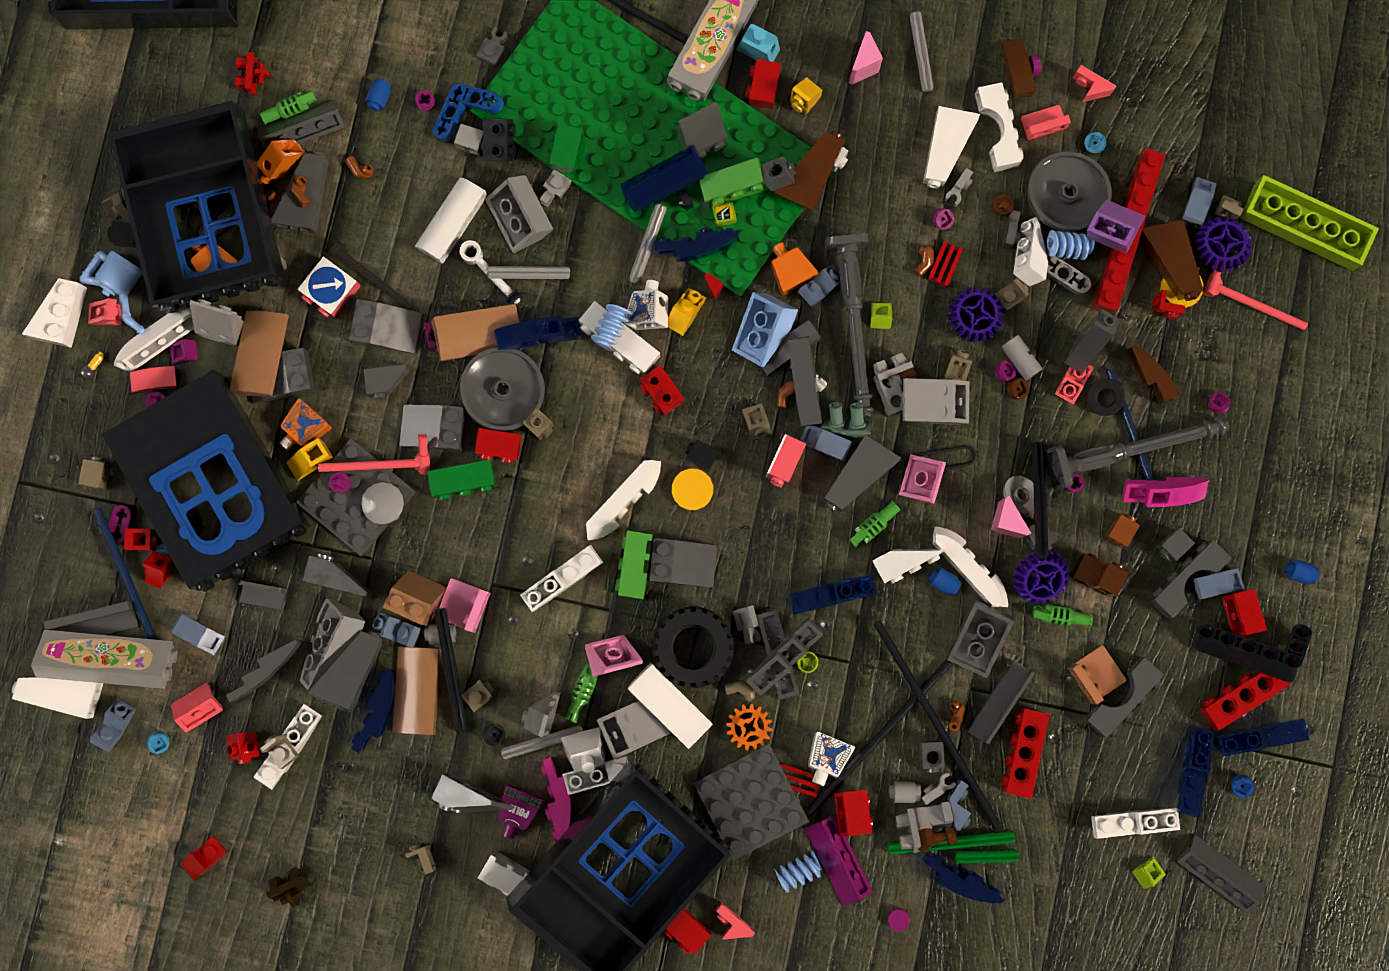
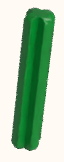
M1017 850L955 852V862L958 864L1019 861Z

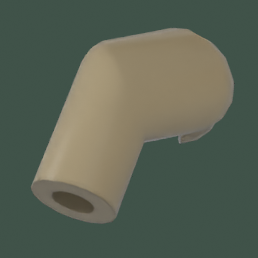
M741 680L724 685L727 695L739 692L747 701L755 698V690L745 681Z

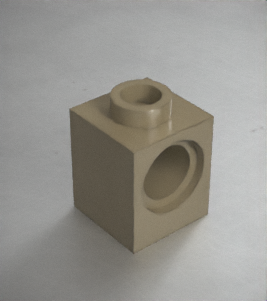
M91 457V460L83 459L78 484L106 489L111 465L104 463L103 458Z

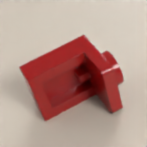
M1161 290L1157 295H1154L1152 307H1155L1154 314L1164 315L1166 319L1176 320L1185 313V305L1165 302L1166 290Z

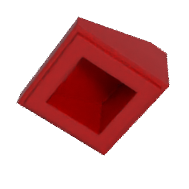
M706 273L704 280L713 299L716 300L723 290L724 284L711 274Z

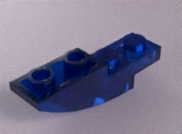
M723 228L721 231L701 229L700 232H696V240H692L689 237L680 238V241L661 238L659 241L654 242L655 255L676 254V262L708 257L738 240V231H734L733 228Z
M561 316L540 318L494 330L498 351L537 347L540 343L578 340L582 337L578 317L561 319Z
M867 574L791 593L788 596L793 615L876 595L877 592L872 574Z
M387 669L386 672L383 671L377 680L379 685L376 690H371L366 699L368 701L366 707L373 712L372 714L369 712L363 721L364 728L361 732L358 731L352 740L354 745L351 749L358 753L364 751L372 736L381 738L388 724L395 698L396 679L395 671L392 669Z
M1304 718L1285 722L1280 721L1217 735L1222 757L1309 740Z
M1192 727L1179 777L1177 813L1197 818L1201 816L1206 774L1210 770L1215 731Z
M926 852L921 859L939 872L934 880L950 891L980 902H1004V899L1000 897L1002 892L992 884L989 888L982 883L984 879L977 873L969 874L966 871L962 878H960L962 873L953 866H950L949 869L942 864L944 860L935 853L929 855Z

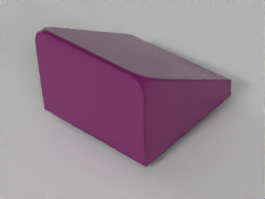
M182 339L170 345L172 364L198 360L195 340Z

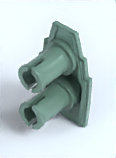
M832 402L829 404L830 420H824L821 429L852 437L871 434L874 419L863 417L862 403H852L850 405L851 417L845 418L842 415V403Z

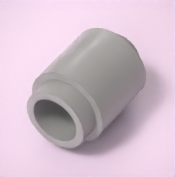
M449 623L452 642H456V627ZM429 624L428 628L424 630L425 641H429V645H440L437 624Z
M894 781L893 785L889 787V797L893 798L894 803H915V801L921 800V785L915 784L913 781Z

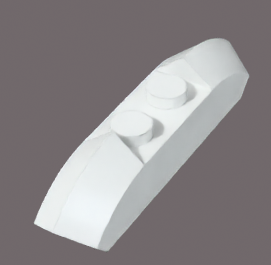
M186 306L178 308L179 311L168 313L149 326L143 334L136 335L120 350L115 359L114 366L125 371H134L192 331L194 326L191 309L186 308Z
M647 460L638 466L586 523L588 540L602 538L620 526L615 519L617 517L621 519L628 511L626 507L631 502L635 504L643 494L640 492L642 490L649 494L654 488L660 474L661 461Z
M935 527L933 545L937 549H943L944 552L941 554L987 605L991 607H1008L1006 590L996 574L991 578L988 576L990 573L983 564L978 565L974 560L975 555L968 548H963L967 542L960 535L945 528Z

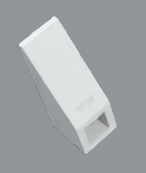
M1037 217L1020 224V235L1013 272L1015 276L1028 286L1046 280L1048 260Z
M893 549L873 560V563L884 583L891 581L893 584L903 579V573L909 571L912 574L922 568L920 564L926 561L931 564L939 560V554L944 551L943 549Z
M626 755L605 761L603 765L595 767L591 773H585L584 771L564 773L563 778L568 795L609 784L628 763Z

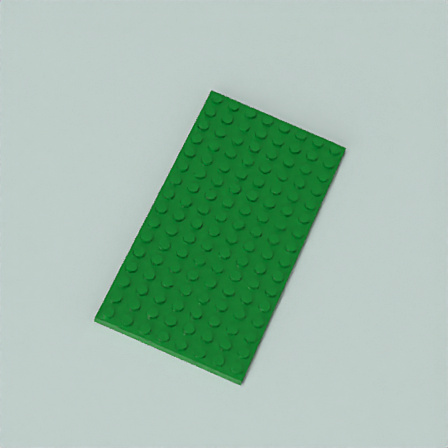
M551 0L486 88L487 91L495 92L502 98L504 102L502 110L496 114H491L472 108L470 110L471 114L483 121V118L514 119L513 124L516 125V134L513 136V143L548 167L550 165L547 162V154L549 149L552 150L554 142H551L553 130H557L558 123L583 128L584 137L576 173L558 172L644 233L648 227L655 205L661 204L667 209L656 241L702 273H709L723 282L724 288L741 298L774 252L772 248L782 241L804 210V207L774 193L775 190H769L735 200L724 201L723 204L733 202L737 223L716 227L712 205L704 201L698 177L754 158L767 163L784 156L795 167L809 152L811 147L716 82L713 84L704 103L699 100L694 101L687 94L671 89L667 85V78L678 57L597 1ZM487 100V103H488V104H490V105H491V104H495V102H489V101ZM716 102L727 134V143L718 151L712 150L706 153L707 155L701 160L696 161L694 159L690 161L679 142L678 121ZM682 189L688 193L694 205L688 211L677 204L676 193Z

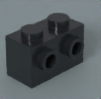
M483 118V161H513V157L516 154V147L513 145V136L516 134V125L513 124L514 119Z

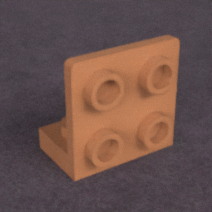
M1099 646L1067 668L1091 704H1099L1104 700L1103 696L1126 682V678L1104 646Z

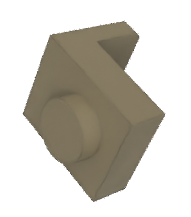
M538 408L523 421V424L539 440L542 438L546 439L553 432V422Z

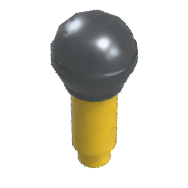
M102 352L96 354L88 365L80 369V377L84 380H91L94 377V370L101 363L105 354Z

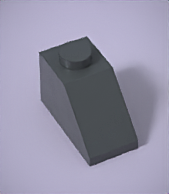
M406 364L364 369L366 394L374 400L384 399L385 395H391L409 373V367Z

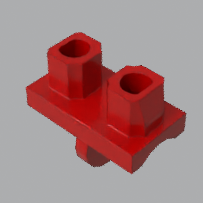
M247 52V56L236 58V68L246 71V76H236L235 87L239 90L247 91L250 95H256L257 84L263 85L264 79L270 78V72L264 70L265 64L258 63V58L254 57L253 52Z

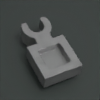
M494 27L491 32L492 39L485 38L476 55L478 59L496 67L505 50L501 44L506 42L508 38L507 32H504L501 37H497V27Z
M1012 210V213H1010L1002 248L1010 250L1018 242L1020 232H1017V224L1021 213L1019 211Z

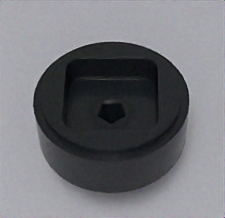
M682 189L676 193L679 207L684 208L686 211L693 208V202L685 190Z
M491 724L483 731V739L490 746H497L505 739V730L499 724Z

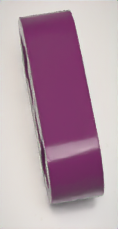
M119 505L113 509L109 523L113 537L114 533L119 532L123 534L122 538H118V540L114 537L117 545L124 544L125 528L131 529L134 519L133 510L124 505ZM124 511L127 514V518L122 519L119 517V512L122 513Z

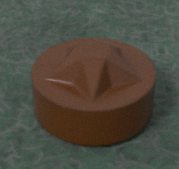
M1006 194L997 196L992 203V209L998 216H1007L1014 208L1013 199Z
M1021 378L1011 380L1007 386L1008 395L1014 400L1024 399L1029 392L1027 382Z

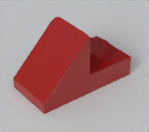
M212 836L196 851L191 852L180 865L195 881L228 851L216 836Z

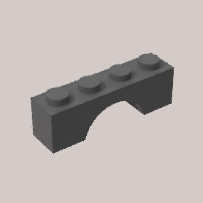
M1214 540L1200 543L1195 549L1197 552L1192 557L1188 556L1181 563L1183 567L1178 572L1176 570L1173 571L1166 578L1168 582L1163 587L1161 585L1158 586L1151 593L1153 597L1149 601L1167 619L1173 618L1188 603L1184 588L1187 579L1197 571H1204L1210 574L1218 573L1232 559Z
M1139 657L1126 672L1129 680V692L1124 701L1112 707L1097 704L1083 719L1101 737L1114 736L1119 730L1117 726L1122 721H1127L1134 712L1132 710L1136 705H1142L1148 698L1146 694L1151 689L1155 690L1162 683L1160 679L1164 674L1145 657Z

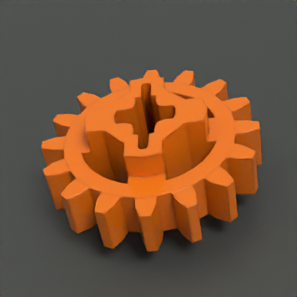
M743 704L741 711L737 708L734 709L735 716L729 714L732 722L726 723V726L731 727V730L727 731V735L733 734L730 741L735 742L737 740L738 748L743 744L747 751L751 745L756 750L758 743L762 746L765 745L763 742L764 738L770 739L767 731L770 732L773 729L768 727L767 724H770L772 720L765 719L768 715L767 712L760 713L762 707L759 706L755 710L753 704H750L749 709H746V706ZM744 713H752L750 718L742 719L739 717ZM759 717L763 721V730L760 729L757 724ZM753 718H755L753 721V727L755 728V730H750L748 733H746V728L744 727V724H749L750 721H752ZM735 724L739 725L741 728V734L739 737L735 732ZM756 735L759 737L754 741H746L749 736Z

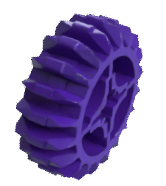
M1227 216L1222 221L1219 217L1215 218L1214 221H1207L1206 225H1202L1200 231L1197 232V239L1194 242V245L1197 246L1195 253L1201 254L1198 260H1205L1204 267L1208 266V264L1212 265V271L1219 267L1220 273L1225 269L1228 272H1231L1233 268L1238 269L1241 264H1245L1247 257L1251 255L1250 250L1253 244L1250 243L1252 236L1246 235L1248 229L1242 230V223L1235 224V218L1228 222ZM1220 232L1218 237L1208 238L1210 234ZM1238 251L1237 255L1226 257L1229 252Z
M978 286L974 288V292L970 287L966 289V293L961 290L958 293L959 297L954 296L952 299L954 303L949 305V308L954 311H949L947 315L954 318L950 319L948 323L955 324L952 331L959 330V338L965 334V341L967 342L970 337H973V343H977L978 337L982 342H985L986 336L990 339L993 338V332L998 333L1000 331L997 326L1003 325V321L1000 319L1004 318L1005 314L999 311L1004 306H997L1000 298L994 300L992 298L995 294L994 292L987 295V288H984L982 292H979ZM968 300H978L975 306L973 307L961 306L964 302ZM984 303L990 308L992 316L984 310ZM978 308L979 317L974 321V311ZM960 313L968 319V327L962 322ZM977 323H990V326L986 329L974 330Z
M1049 549L1047 559H1037L1035 551L1031 550V555L1028 557L1023 554L1025 560L1023 562L1017 561L1019 567L1013 568L1016 573L1012 576L1014 581L1013 587L1024 601H1030L1034 605L1037 602L1043 605L1045 600L1051 603V598L1053 597L1059 599L1057 594L1059 592L1065 593L1063 587L1069 586L1067 579L1070 578V574L1068 573L1069 567L1066 561L1057 552H1052ZM1038 573L1042 575L1044 581H1042Z

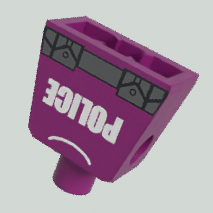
M505 785L502 800L514 807L512 810L499 811L498 820L506 823L502 835L514 839L518 828L526 831L545 799L512 785Z

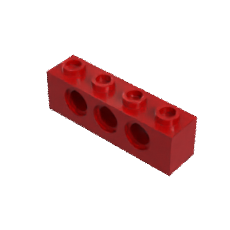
M1257 671L1253 674L1247 673L1238 679L1240 682L1236 685L1230 684L1221 690L1222 694L1217 697L1211 696L1204 700V705L1199 709L1211 728L1219 731L1291 684ZM1260 678H1263L1265 682L1262 689L1257 684ZM1242 689H1245L1247 692L1245 700L1240 698V691ZM1225 700L1229 703V709L1226 712L1222 709V703Z
M1020 708V712L1017 711L1014 724H1017L1016 731L1012 733L1010 738L1012 750L1011 754H1007L1005 766H1008L1006 775H1003L1001 780L1003 792L1032 799L1050 714ZM1030 725L1033 728V734L1027 738L1024 735V729ZM1022 747H1027L1029 754L1026 758L1022 759L1019 751ZM1018 768H1022L1024 776L1022 779L1017 780L1015 771Z

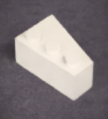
M58 278L22 335L30 339L72 348L87 288L80 283Z
M495 851L489 857L478 879L501 890L503 894L508 896L530 870Z

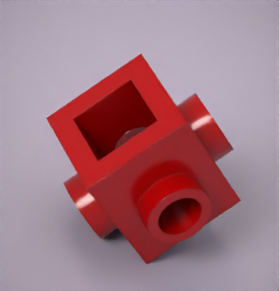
M256 731L226 736V751L229 761L238 760V764L252 762V757L260 756V745L257 740Z

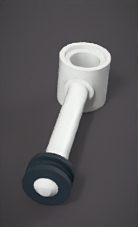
M471 240L464 242L460 247V255L464 262L469 265L477 264L487 275L489 265L482 259L483 253L479 244ZM469 249L477 250L474 257L466 256V252ZM491 279L507 296L505 301L509 305L520 302L523 295L520 294L518 289L513 291L502 279Z

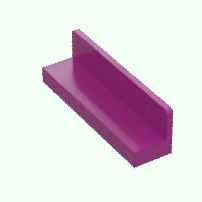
M831 814L821 821L805 827L843 906L861 901L873 892L847 838L840 837L838 820L835 814Z

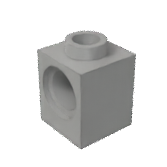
M460 124L454 141L456 149L480 156L483 151V131Z

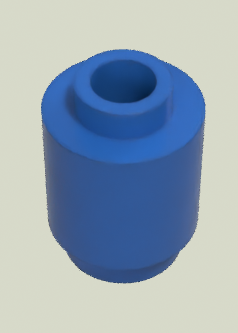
M378 78L375 82H372L365 98V102L368 104L367 107L374 111L384 110L391 94V84Z
M1293 559L1287 563L1285 573L1288 579L1309 585L1310 583L1315 584L1318 581L1320 569L1314 564Z
M942 567L934 568L928 578L930 586L946 595L950 594L952 596L957 593L962 583L958 580L957 576Z

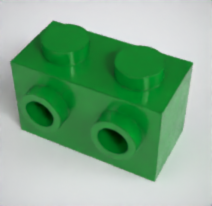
M558 123L557 130L552 132L551 142H554L552 150L549 149L547 154V162H549L552 170L571 174L576 173L584 137L583 128Z

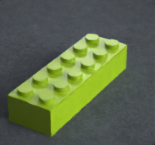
M1265 175L1256 181L1244 210L1239 217L1352 271L1363 265L1379 228Z

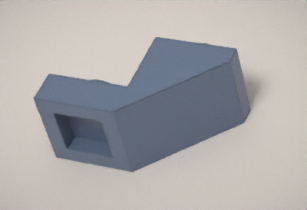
M1196 177L1191 195L1184 208L1182 219L1193 224L1203 225L1215 193L1216 183Z
M833 264L828 266L812 281L798 290L799 294L811 307L823 300L841 284L839 269Z
M806 425L800 441L806 443V447L818 450L842 461H845L852 444L850 440L812 425Z
M1239 568L1193 579L1199 600L1245 589Z
M378 612L373 621L371 632L413 648L421 628Z
M182 613L170 631L212 655H215L225 638L222 634Z
M117 699L105 712L103 724L91 736L90 743L109 752L122 737L136 708Z
M958 779L955 787L947 795V802L950 801L954 819L952 826L960 831L961 828L965 829L971 820L969 818L971 813L957 804L959 800H964L968 793L966 789L969 786Z

